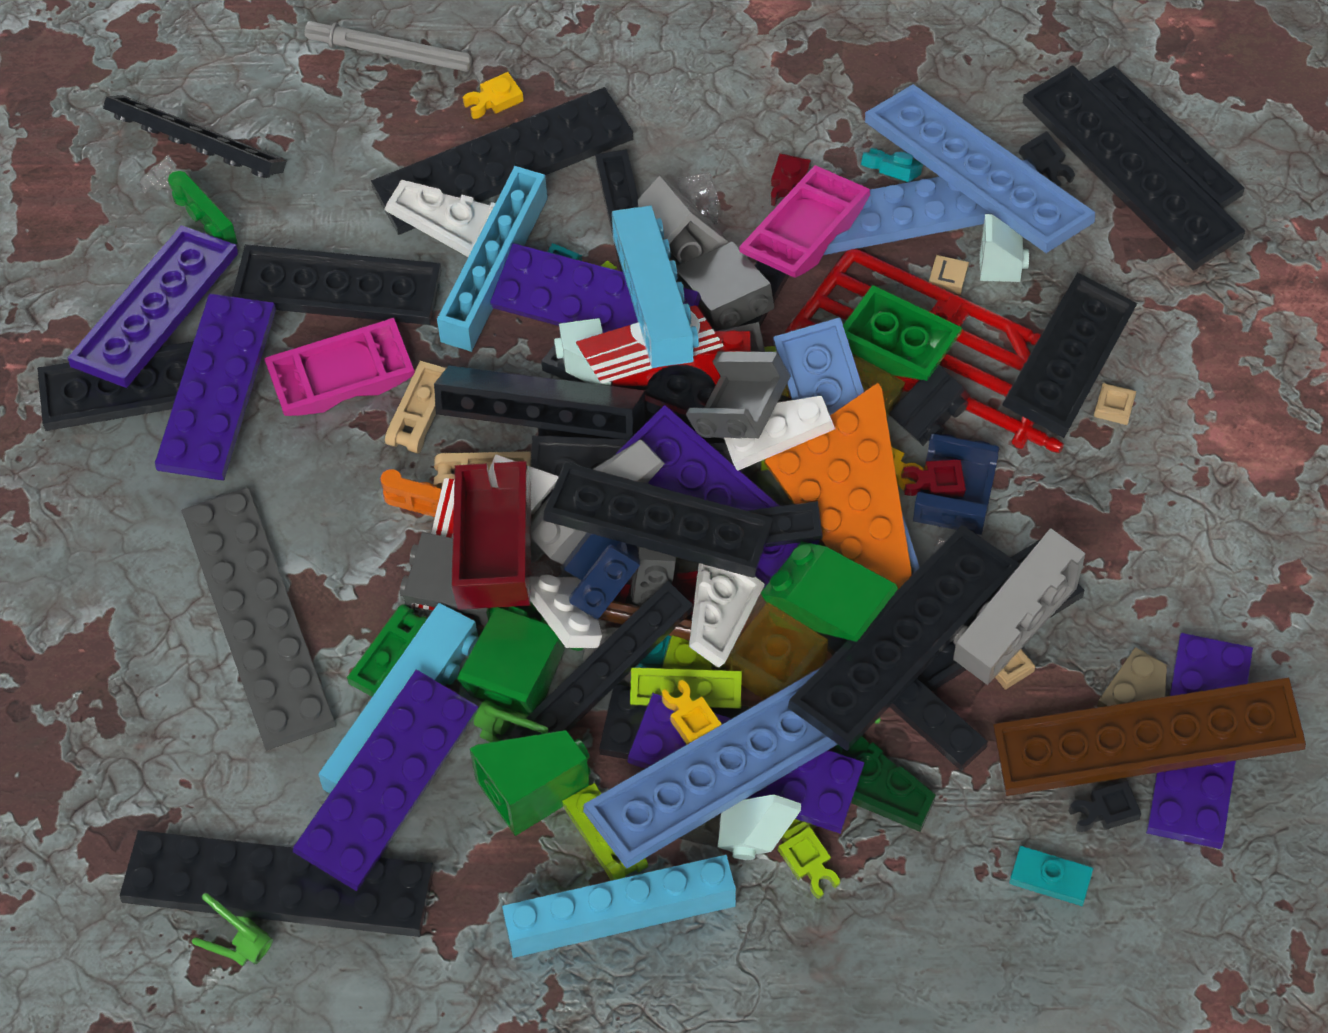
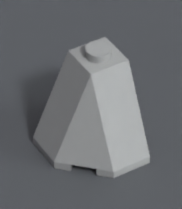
M660 175L638 199V207L652 205L655 218H661L664 230V238L662 240L668 239L671 254L669 261L674 260L676 266L729 243L725 236L678 189Z

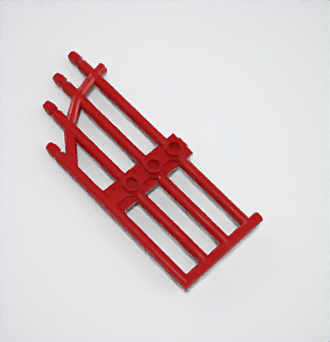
M851 249L844 252L785 330V333L817 324L810 320L819 308L847 320L854 309L828 296L836 285L862 297L865 296L871 286L845 274L853 262H856L937 300V303L930 312L961 327L966 318L971 316L1005 332L1016 354L963 329L956 341L1018 371L1022 370L1031 354L1026 342H1030L1031 345L1035 346L1041 337V334L1033 333L1031 329L859 249ZM946 354L939 364L1005 397L1012 387V384L949 354ZM884 374L882 377L883 381L891 384L892 388L901 392H909L919 381V379ZM971 397L966 400L968 401L966 411L1014 433L1015 435L1011 442L1016 448L1022 449L1027 440L1041 447L1045 446L1051 452L1060 453L1064 444L1060 440L1048 437V434L1033 428L1034 422L1022 416L1021 421Z

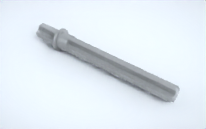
M309 21L305 27V37L329 43L331 48H334L336 45L465 72L469 71L472 63V56L468 53L339 27V23L336 22L332 25Z

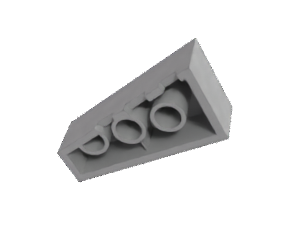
M1050 528L992 600L988 601L980 609L973 623L969 627L964 626L956 635L953 642L956 645L953 660L988 685L1077 589L1086 553Z

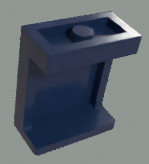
M931 434L926 461L961 460L966 491L963 497L954 498L928 494V490L917 492L913 522L954 530L963 525L975 534L982 535L1000 448L985 441L974 442L958 439L949 434Z
M586 533L563 563L565 571L581 580L569 596V602L598 620L639 568L640 560L637 546Z

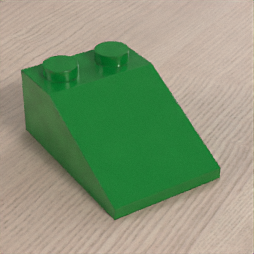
M874 285L871 286L843 324L857 367L869 372L928 381L962 333V327Z
M801 542L778 572L772 576L770 582L760 594L779 623L857 642L898 590V587L895 583L828 547Z

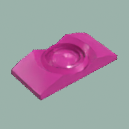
M814 165L739 246V251L748 257L796 278L816 266L834 238L850 229L870 196V189Z
M394 318L264 358L284 416L324 413L340 402L356 396L380 395L413 377L415 373Z

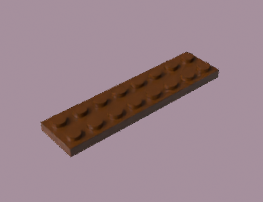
M1289 677L993 724L1006 796L1305 750L1306 747Z

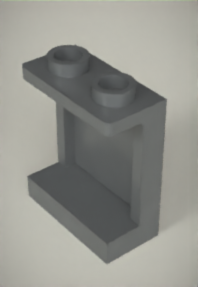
M733 241L676 266V282H682L686 289L699 292L701 296L699 306L709 316L711 327L714 331L734 328L774 309L770 282L744 254L740 253L739 248Z
M717 352L713 363L721 377L705 407L689 408L686 415L696 433L701 437L759 439L791 376L778 352Z
M422 532L419 544H414L411 549L409 563L412 567L409 576L404 575L400 586V596L404 598L405 605L415 610L416 604L436 607L438 603H441L456 612L474 615L477 625L486 626L490 618L489 611L491 608L457 609L452 590L453 538Z

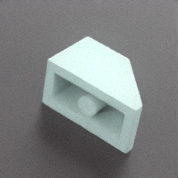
M985 214L979 254L980 281L1020 282L1022 269H1028L1029 249H1023V236L994 215Z
M600 318L559 324L560 338H555L554 344L557 359L563 358L565 371L586 383L611 386V382L600 383L576 344V341L603 333Z
M777 795L742 800L721 813L718 848L731 851L734 858L742 860L755 859V854L772 852L800 813L801 803Z

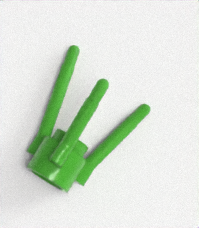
M490 700L482 702L474 717V725L482 729L480 738L488 742L501 741L496 737V734H505L511 723L543 734L548 732L546 726L525 719L528 714L511 710Z
M204 893L202 899L239 930L232 941V944L236 946V951L196 937L192 939V943L208 951L231 958L241 966H244L248 960L253 964L259 963L270 949L273 939L269 937L267 932L258 927L251 918L235 916L208 893Z

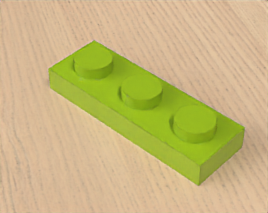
M631 668L630 705L648 706L652 693L662 696V691L665 689L669 692L670 696L674 698L681 697L682 693L678 689V682L684 680L690 687V698L692 701L703 697L710 708L741 709L742 671Z

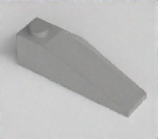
M639 440L593 470L647 484L665 463L643 440ZM548 498L531 517V538L550 559L563 564L587 532L543 521L544 509L549 500Z

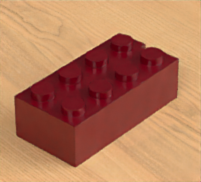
M526 461L494 463L498 489H492L487 463L455 465L452 590L458 610L530 605L531 482Z

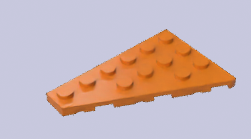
M877 383L830 415L835 426L834 430L765 459L764 463L793 504L818 501L823 540L820 541L825 547L895 583L899 589L912 576L883 392L881 386Z

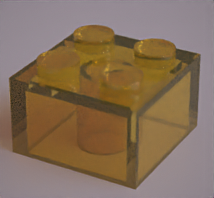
M767 602L735 642L725 662V671H742V686L766 700L818 670L827 658L828 639Z

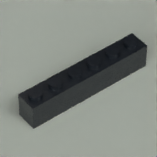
M448 366L434 383L437 415L630 440L645 423L644 390Z

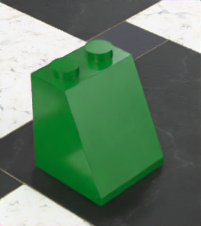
M512 606L504 610L496 607L457 679L470 696L484 701L490 700L498 705L501 704L511 710L529 715L545 700L565 646L544 618H541L539 622L528 618V613Z
M566 730L478 744L470 748L475 781L514 836H517L562 808L563 800L590 786L589 775L591 770L587 764V759L590 758L589 753L581 740L577 739L574 741Z

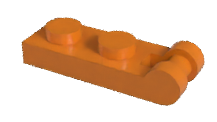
M389 469L382 473L380 479L384 501L387 504L435 517L441 488H437L429 482L419 483L404 479L394 469Z

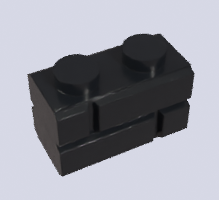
M938 365L928 381L919 380L888 414L916 441L924 446L930 440L931 434L942 435L945 429L943 425L951 416L956 418L964 412L968 406V401L966 400L970 397V394Z

